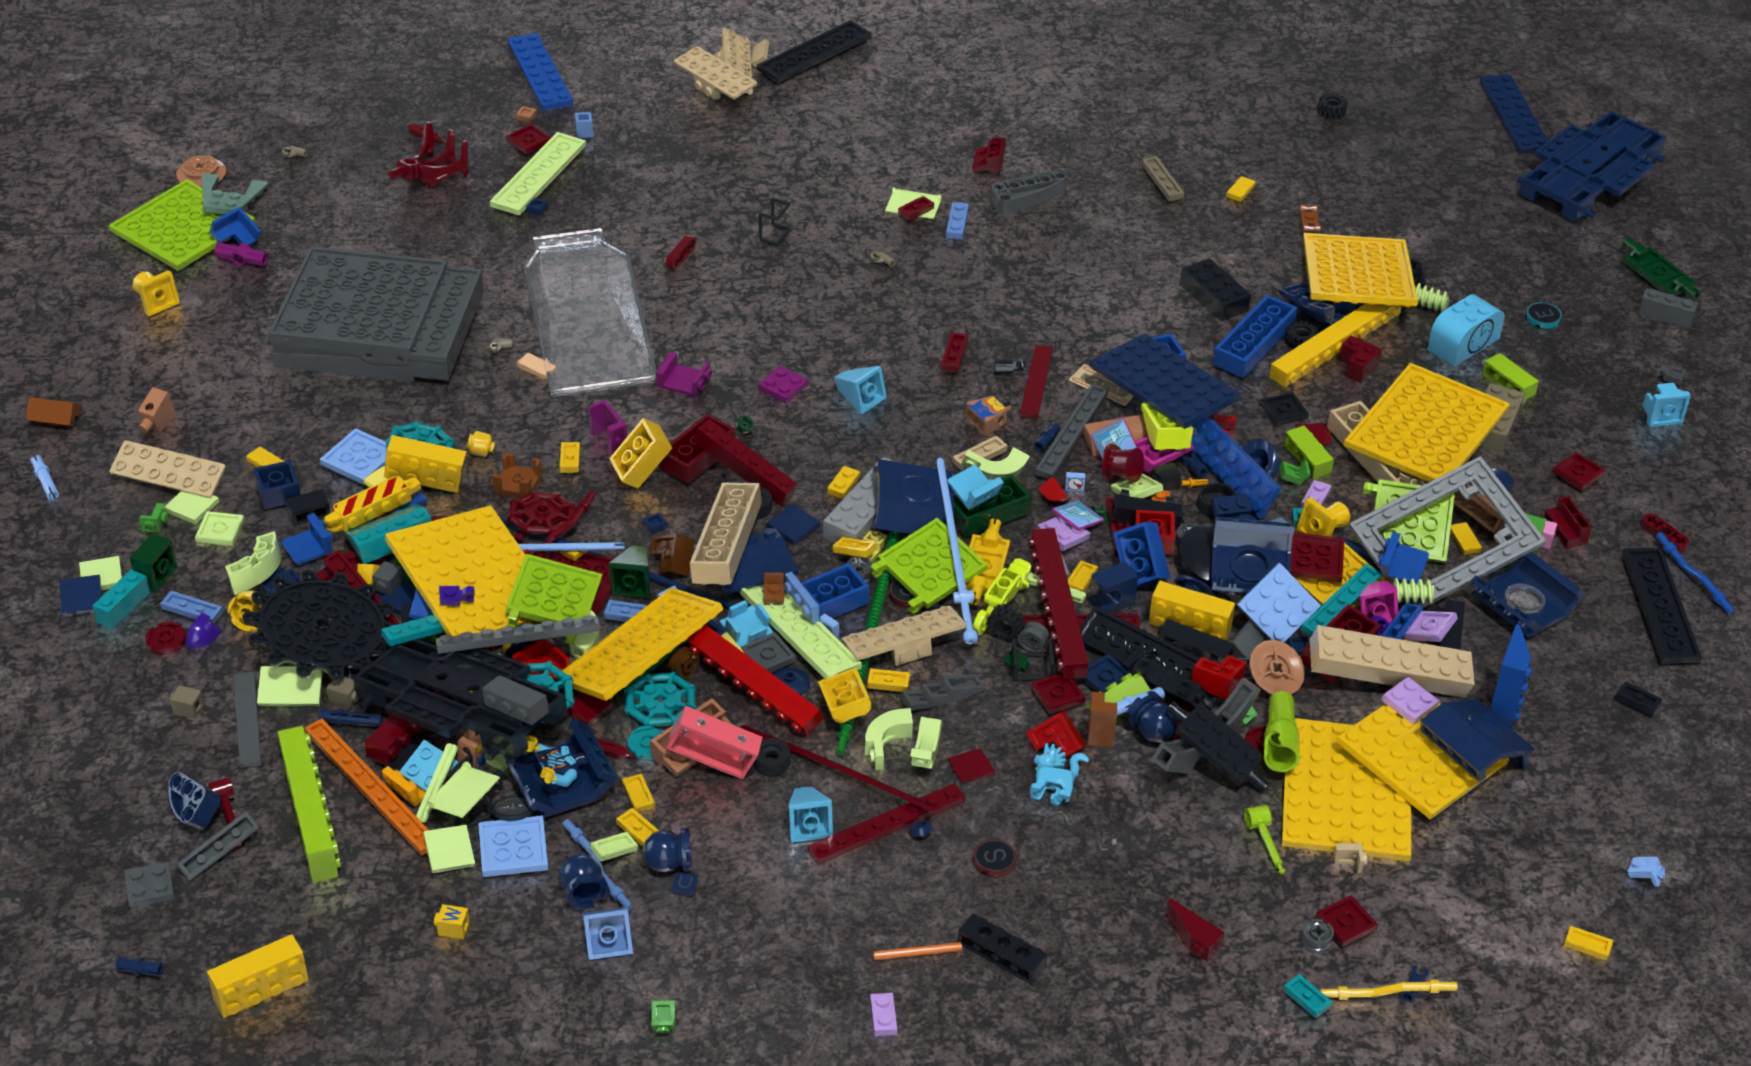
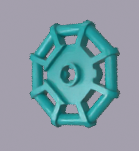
M418 421L402 426H393L389 438L385 441L388 447L391 436L394 435L454 448L456 445L455 440L449 437L442 427L425 425Z
M552 661L526 664L530 666L531 672L544 671V673L541 675L528 674L523 679L556 692L564 688L567 709L574 706L575 700L573 699L572 686L574 679L571 675L564 673ZM550 673L559 678L560 681L555 682L553 678L549 676Z
M673 671L671 673L659 674L648 673L632 687L627 686L625 688L626 706L624 711L627 715H631L644 724V726H672L685 706L697 709L695 705V692L697 688L694 684H689ZM668 681L667 683L654 684V682ZM675 684L680 686L682 690H678ZM646 685L643 691H638L640 688ZM687 697V703H682L681 699ZM634 698L639 699L640 703L635 705ZM676 710L677 712L680 711L675 716L673 715V712H675ZM644 711H645V712H647V713H648V715H647V716H645V715H644V714H642V713H641V712H643V713H644Z

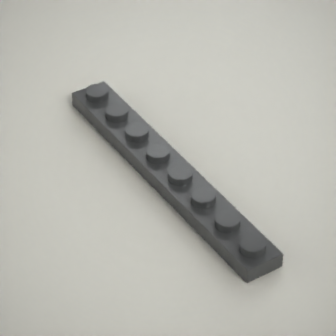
M1091 384L1036 467L1035 475L1046 479L1056 475L1084 432V424L1090 423L1107 397L1108 388Z
M586 615L580 619L565 618L558 622L544 621L542 624L536 625L528 623L515 628L506 626L500 630L485 629L479 633L464 632L457 636L443 635L435 639L437 652L440 654L598 632L601 630L598 616Z

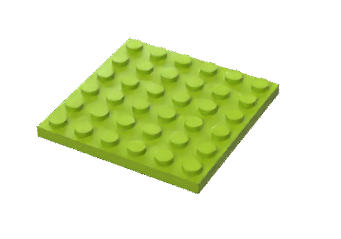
M186 179L108 226L109 231L179 271L215 249L218 242L209 231L212 221L224 214L203 212L202 187ZM246 213L249 216V218L256 224L255 217Z

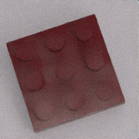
M1294 532L1291 547L1290 574L1293 577L1342 583L1345 538Z

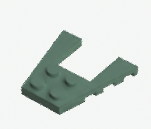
M202 173L203 212L225 215L238 207H241L244 211L249 203L255 201L256 196L260 197L264 189H269V182L252 180L246 194L242 195L237 192L228 193L214 190L219 181V175Z

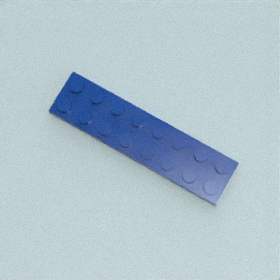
M538 33L508 38V45L542 111L574 105L573 98Z
M1210 416L1193 424L1191 444L1194 446V449L1192 451L1226 485L1232 487L1237 495L1247 494L1252 512L1259 519H1265L1282 488Z

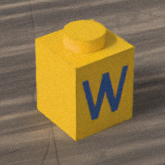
M442 904L440 912L436 913L434 918V926H437L438 935L464 939L470 923L468 908Z

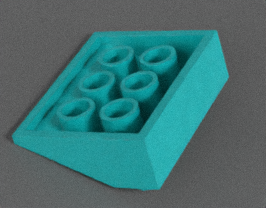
M414 504L344 533L363 564L393 553L385 541L386 533L431 522L432 518L425 507Z

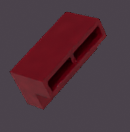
M1569 496L1558 498L1556 507L1545 510L1544 519L1557 523L1555 534L1566 549L1588 544L1592 526Z

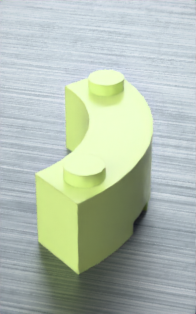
M275 531L256 537V545L253 548L254 553L251 556H245L239 561L225 566L234 595L249 591V589L269 578L278 568L281 562V552Z

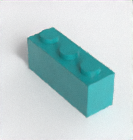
M129 570L92 605L96 623L113 629L150 594L147 576L134 570Z

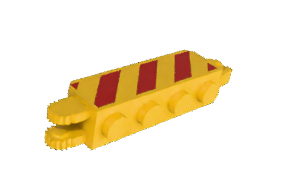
M394 476L334 504V512L324 517L325 524H328L325 529L326 531L329 530L332 534L342 529L344 532H347L412 501L411 495L421 489V483L415 477L403 480L400 476Z

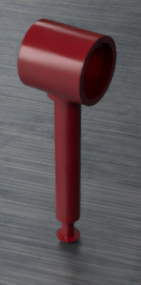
M228 777L210 782L208 787L220 795V802L227 823L230 824L235 820V816L229 799L235 798L231 780Z

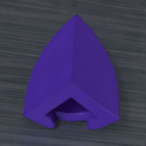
M202 612L189 629L186 646L202 648L211 644L222 633L219 625L214 626L209 621L211 617Z

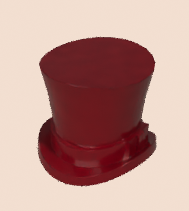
M1108 443L1103 454V479L1112 480L1118 476L1133 483L1137 482L1141 478L1144 468L1142 450L1140 448L1121 450L1116 444Z

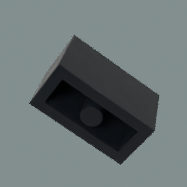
M323 489L285 499L287 512L294 527L308 524L307 515L315 513L318 519H324L325 516L331 513L330 505Z

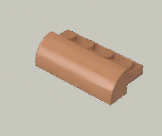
M713 698L695 709L732 724L725 717L726 711ZM673 724L650 740V750L661 768L666 766L675 777H678L698 761L666 749L670 731L674 726Z

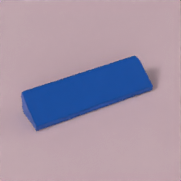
M1405 603L1381 636L1402 639L1423 610V606Z

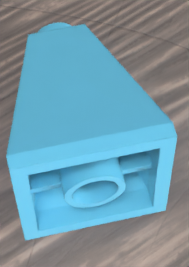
M881 366L847 370L835 377L837 390L859 414H864L887 398Z
M813 787L795 788L789 802L791 843L824 839L833 835L832 801Z

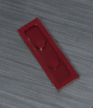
M951 332L940 365L941 371L958 373L967 346L968 334Z

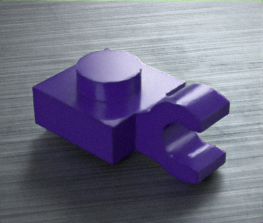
M439 586L440 606H460V601L474 602V587L467 586L460 590L459 586Z

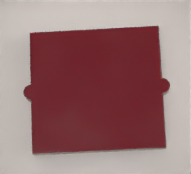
M1327 423L1295 424V428L1305 426L1323 446L1333 445L1332 433L1329 432Z
M581 692L573 698L575 700L574 706L569 707L567 711L568 714L573 716V719L589 725L608 710L612 703Z
M981 748L948 758L953 774H956L961 784L995 774V770L990 764V759L985 756Z

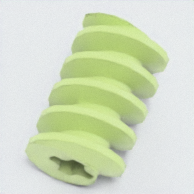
M1418 283L1415 287L1418 298L1417 305L1421 302V307L1427 305L1428 309H1432L1434 306V311L1437 312L1440 309L1441 313L1447 309L1450 297H1447V291L1440 295V289L1434 293V287L1427 291V285L1421 289V283Z
M1398 578L1394 579L1393 586L1397 588L1398 603H1401L1402 598H1405L1406 603H1409L1410 598H1412L1414 604H1416L1420 598L1422 604H1425L1426 599H1429L1430 604H1433L1434 583L1431 585L1430 579L1426 580L1425 585H1423L1422 579H1419L1417 584H1415L1414 579H1411L1409 584H1407L1406 578L1402 579L1401 584H1399Z

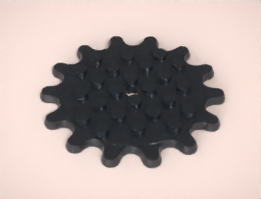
M312 570L303 571L302 580L297 583L290 582L284 577H275L272 581L276 589L274 593L267 594L256 591L251 595L253 603L261 609L256 612H245L242 616L246 625L259 629L257 633H253L248 637L250 646L253 648L267 647L272 650L267 656L270 666L277 667L283 663L294 664L297 666L296 673L301 679H306L313 671L320 670L326 672L332 681H340L344 676V669L355 668L358 671H362L372 663L369 659L370 657H380L392 648V646L384 642L381 629L398 625L389 623L384 619L394 612L395 606L392 603H376L371 599L376 591L373 585L365 584L359 588L350 587L347 584L348 577L344 573H336L331 580L324 581L319 579Z

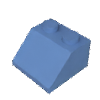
M627 907L582 913L589 960L633 954Z

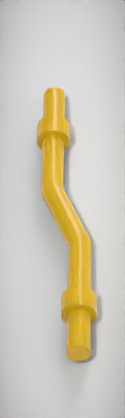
M1429 980L1428 982H1401L1377 988L1348 989L1347 986H1338L1337 989H1320V991L1328 998L1348 1000V998L1378 997L1402 991H1429V993L1457 991V982Z

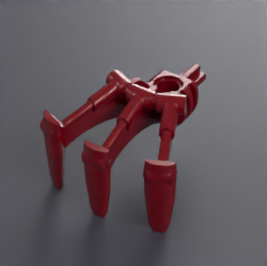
M426 121L422 136V147L419 153L413 158L407 157L398 160L396 168L390 170L387 174L390 176V180L399 177L407 181L420 179L423 183L427 182L430 187H435L438 182L460 171L467 177L469 173L467 141L465 139L462 141L460 159L456 161L455 134L453 130L449 129L446 149L439 156L423 161L426 156L433 157L434 154L432 122Z

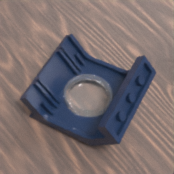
M1533 552L1522 556L1510 569L1486 582H1483L1476 575L1471 580L1476 586L1472 593L1513 626H1516V624L1520 625L1522 633L1527 637H1531L1567 618L1586 596L1582 589Z

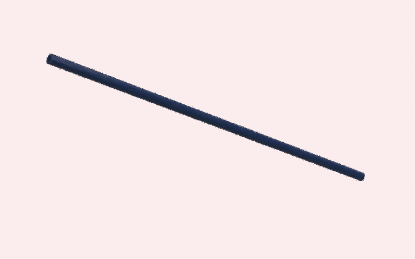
M499 516L505 526L523 532L513 523H509L507 518ZM528 534L544 541L548 537L546 534ZM557 538L556 540H554L553 543H572V542L566 541V540L561 539V538ZM587 551L589 553L607 556L596 551ZM649 572L651 581L667 587L675 585L678 590L719 602L726 609L736 605L733 602Z

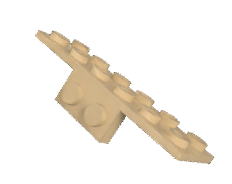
M723 28L722 48L714 56L752 78L750 41L744 36L735 34L730 29ZM753 88L747 91L746 93L752 95Z
M698 46L674 60V64L694 76V85L697 90L702 91L715 100L721 98L720 92L732 99H736L758 85L754 79Z
M125 440L111 466L110 473L212 498L226 466L222 463Z
M942 606L936 610L926 611L896 622H889L859 633H852L849 636L843 637L842 642L857 660L892 651V662L895 666L931 656V638L966 628V623L951 606Z

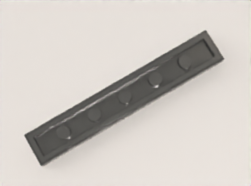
M255 673L234 674L240 768L262 766Z

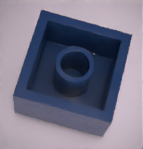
M291 460L253 468L256 486L264 509L285 505V499L301 495L299 482Z

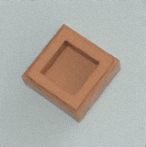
M522 106L515 115L516 120L531 123L537 115V109Z

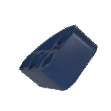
M175 772L169 780V800L176 817L182 823L197 830L205 829L220 804V795L196 779L181 772Z

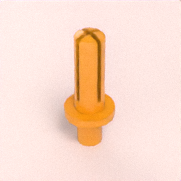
M1191 477L1181 481V486H1187L1189 489L1192 486H1205L1208 484V479L1192 480Z

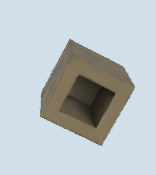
M343 677L340 681H331L326 688L329 703L351 709L355 702H358L360 699L356 696L353 679Z
M179 685L169 698L172 713L196 719L204 706L202 690Z

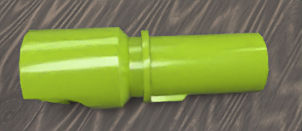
M1284 691L1275 692L1269 698L1268 723L1264 734L1265 764L1277 772H1288L1294 769L1300 760V736L1297 724L1295 723V701L1291 694Z

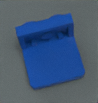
M315 513L307 515L309 530L282 540V546L295 565H301L332 553V534L329 530L326 531L322 519H318Z
M1393 532L1391 539L1387 538L1385 542V555L1381 554L1378 565L1381 566L1380 573L1382 576L1391 579L1398 578V581L1401 582L1403 578H1406L1408 584L1411 579H1414L1415 584H1417L1424 572L1429 553L1400 544L1401 534Z

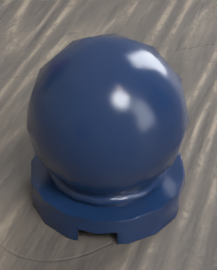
M1148 691L1147 696L1142 699L1140 697L1136 698L1127 710L1129 714L1127 721L1133 727L1138 728L1141 735L1152 743L1169 741L1176 733L1178 721L1165 711L1169 706L1163 703L1162 697L1155 691Z
M681 828L678 835L669 830L653 832L643 845L642 855L646 864L655 872L661 873L674 871L679 866L683 867V872L692 871L690 828Z
M577 854L568 857L559 870L560 884L565 890L567 903L572 905L575 910L584 911L595 908V903L601 899L603 901L606 900L609 894V886L604 876H602L600 865L595 859L589 855Z

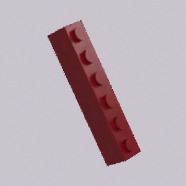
M707 419L697 429L694 438L696 445L748 483H760V487L767 489L771 493L772 501L783 507L793 497L797 482L711 419Z

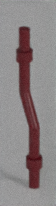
M591 490L585 499L579 502L577 510L570 520L549 534L543 544L553 543L554 540L573 528L583 513H586L590 508V503L595 498L596 493ZM536 551L533 553V556L544 558L547 551Z

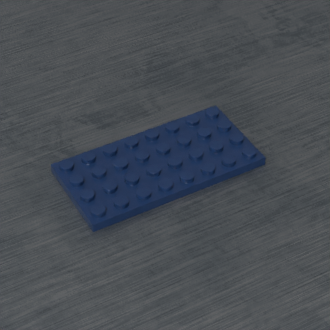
M1146 333L1090 361L1092 369L1184 429L1241 400V393Z

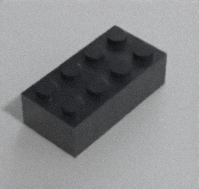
M1210 258L1182 268L1180 285L1221 322L1249 311L1251 294Z

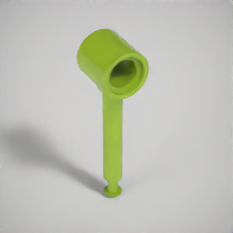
M1261 805L1244 809V820L1247 828L1259 829L1274 866L1279 869L1278 874H1284L1286 869H1283L1281 866L1283 862L1267 829V826L1271 825L1272 822L1269 807Z

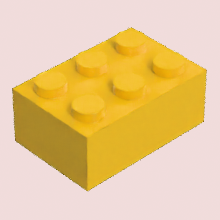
M642 418L609 459L620 480L638 489L669 453L672 446L660 425Z

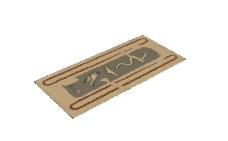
M1086 364L1081 366L1068 379L1086 389H1089L1091 384L1108 388L1106 398L1124 406L1135 397Z

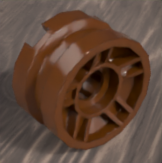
M682 646L672 654L668 664L669 669L676 672L681 678L686 679L697 670L700 657L688 647Z

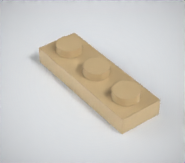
M994 436L953 456L952 462L964 471L966 468L961 463L968 450L990 460L1006 452L1008 445L999 437Z

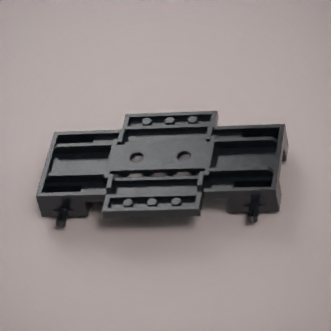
M415 639L394 645L353 677L356 696L363 699L358 703V707L361 710H365L371 704H375L385 708L387 714L451 738L465 727L480 733L482 747L490 750L485 753V758L489 761H492L493 758L500 754L514 760L517 759L528 749L526 735L542 721L556 726L568 715L564 694L523 679L531 673L529 665L484 648L438 654L437 646ZM500 675L547 696L549 713L533 725H530L484 704L482 688ZM447 677L445 680H437V678ZM426 689H434L438 691V694L428 691ZM441 695H449V696H452V697L454 698V700H451V699L446 698V697L441 696ZM465 701L469 703L470 707L459 702Z

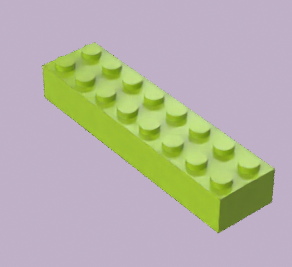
M303 726L278 731L282 758L312 883L338 877L337 868H340L341 864L339 855L335 854L339 852L336 840L331 839L335 837L331 823L327 824V822H331L329 811L327 808H323L327 806L325 795L323 792H319L323 791L321 779L319 777L316 778V776H319L317 763H312V761H315L313 748H308V746H311L309 733L305 734Z

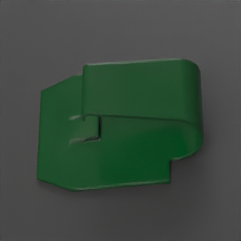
M1093 505L1092 510L1105 519L1102 523H1107L1109 520L1108 514L1104 512L1103 505Z
M1011 650L1004 661L1014 668V655ZM1017 652L1018 671L1025 672L1030 662L1027 660V656Z

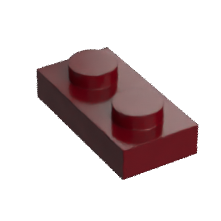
M921 196L899 207L898 214L910 221L934 209V202L925 196Z

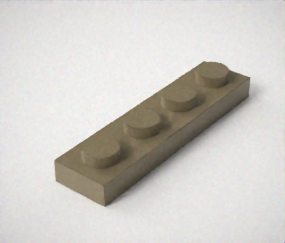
M1157 156L1142 159V166L1168 201L1184 198L1183 190Z

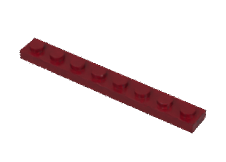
M953 783L918 798L934 806L933 812L908 802L809 844L808 852L815 862L820 865L965 803V795Z

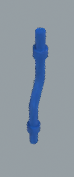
M1662 532L1656 535V538L1664 546V551L1674 558L1683 571L1700 580L1712 594V599L1718 605L1720 604L1728 615L1732 614L1735 610L1726 600L1727 597L1724 593L1719 591L1705 574L1690 566L1677 551L1675 544L1670 542Z

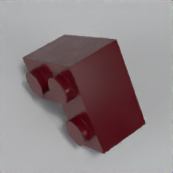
M1350 335L1342 343L1339 361L1348 364L1346 377L1362 383L1379 366L1382 349Z

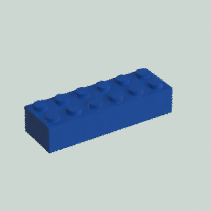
M1266 295L1215 347L1212 365L1244 378L1286 334L1287 326L1296 321L1298 307Z

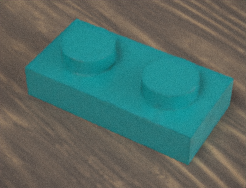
M1300 974L1284 985L1283 991L1314 1018L1319 1017L1332 1006V1001Z

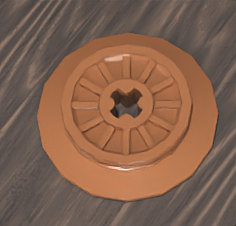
M194 156L186 160L178 168L176 178L180 183L187 179L202 187V173L219 175L218 182H220L226 175V166L211 156Z
M1277 640L1263 641L1255 646L1250 655L1249 668L1257 685L1268 694H1274L1279 691L1293 694L1299 690L1304 681L1305 669L1302 659L1297 652L1286 643Z

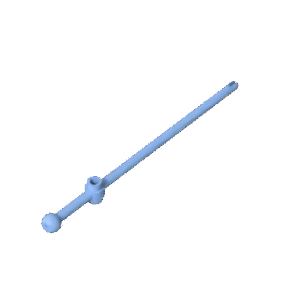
M938 458L937 469L958 592H953L954 604L960 603L963 620L966 623L962 638L965 643L971 645L978 640V634L973 630L969 602H974L973 590L967 591L965 586L944 460Z
M623 542L518 544L523 551L529 549L530 552L624 550L626 548L624 547L626 544Z

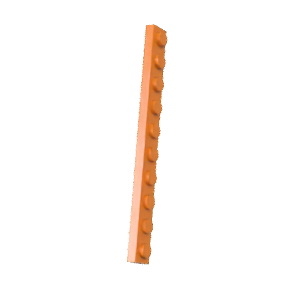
M322 718L305 727V734L309 733L310 739L406 841L421 856L426 854L427 850L423 833L424 831H429V829Z

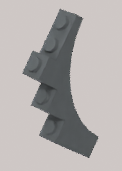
M1242 678L1231 695L1214 714L1236 733H1239L1243 727L1241 722L1261 689L1247 679ZM1180 738L1171 742H1161L1151 760L1167 772L1190 774L1198 759L1204 756L1187 741Z

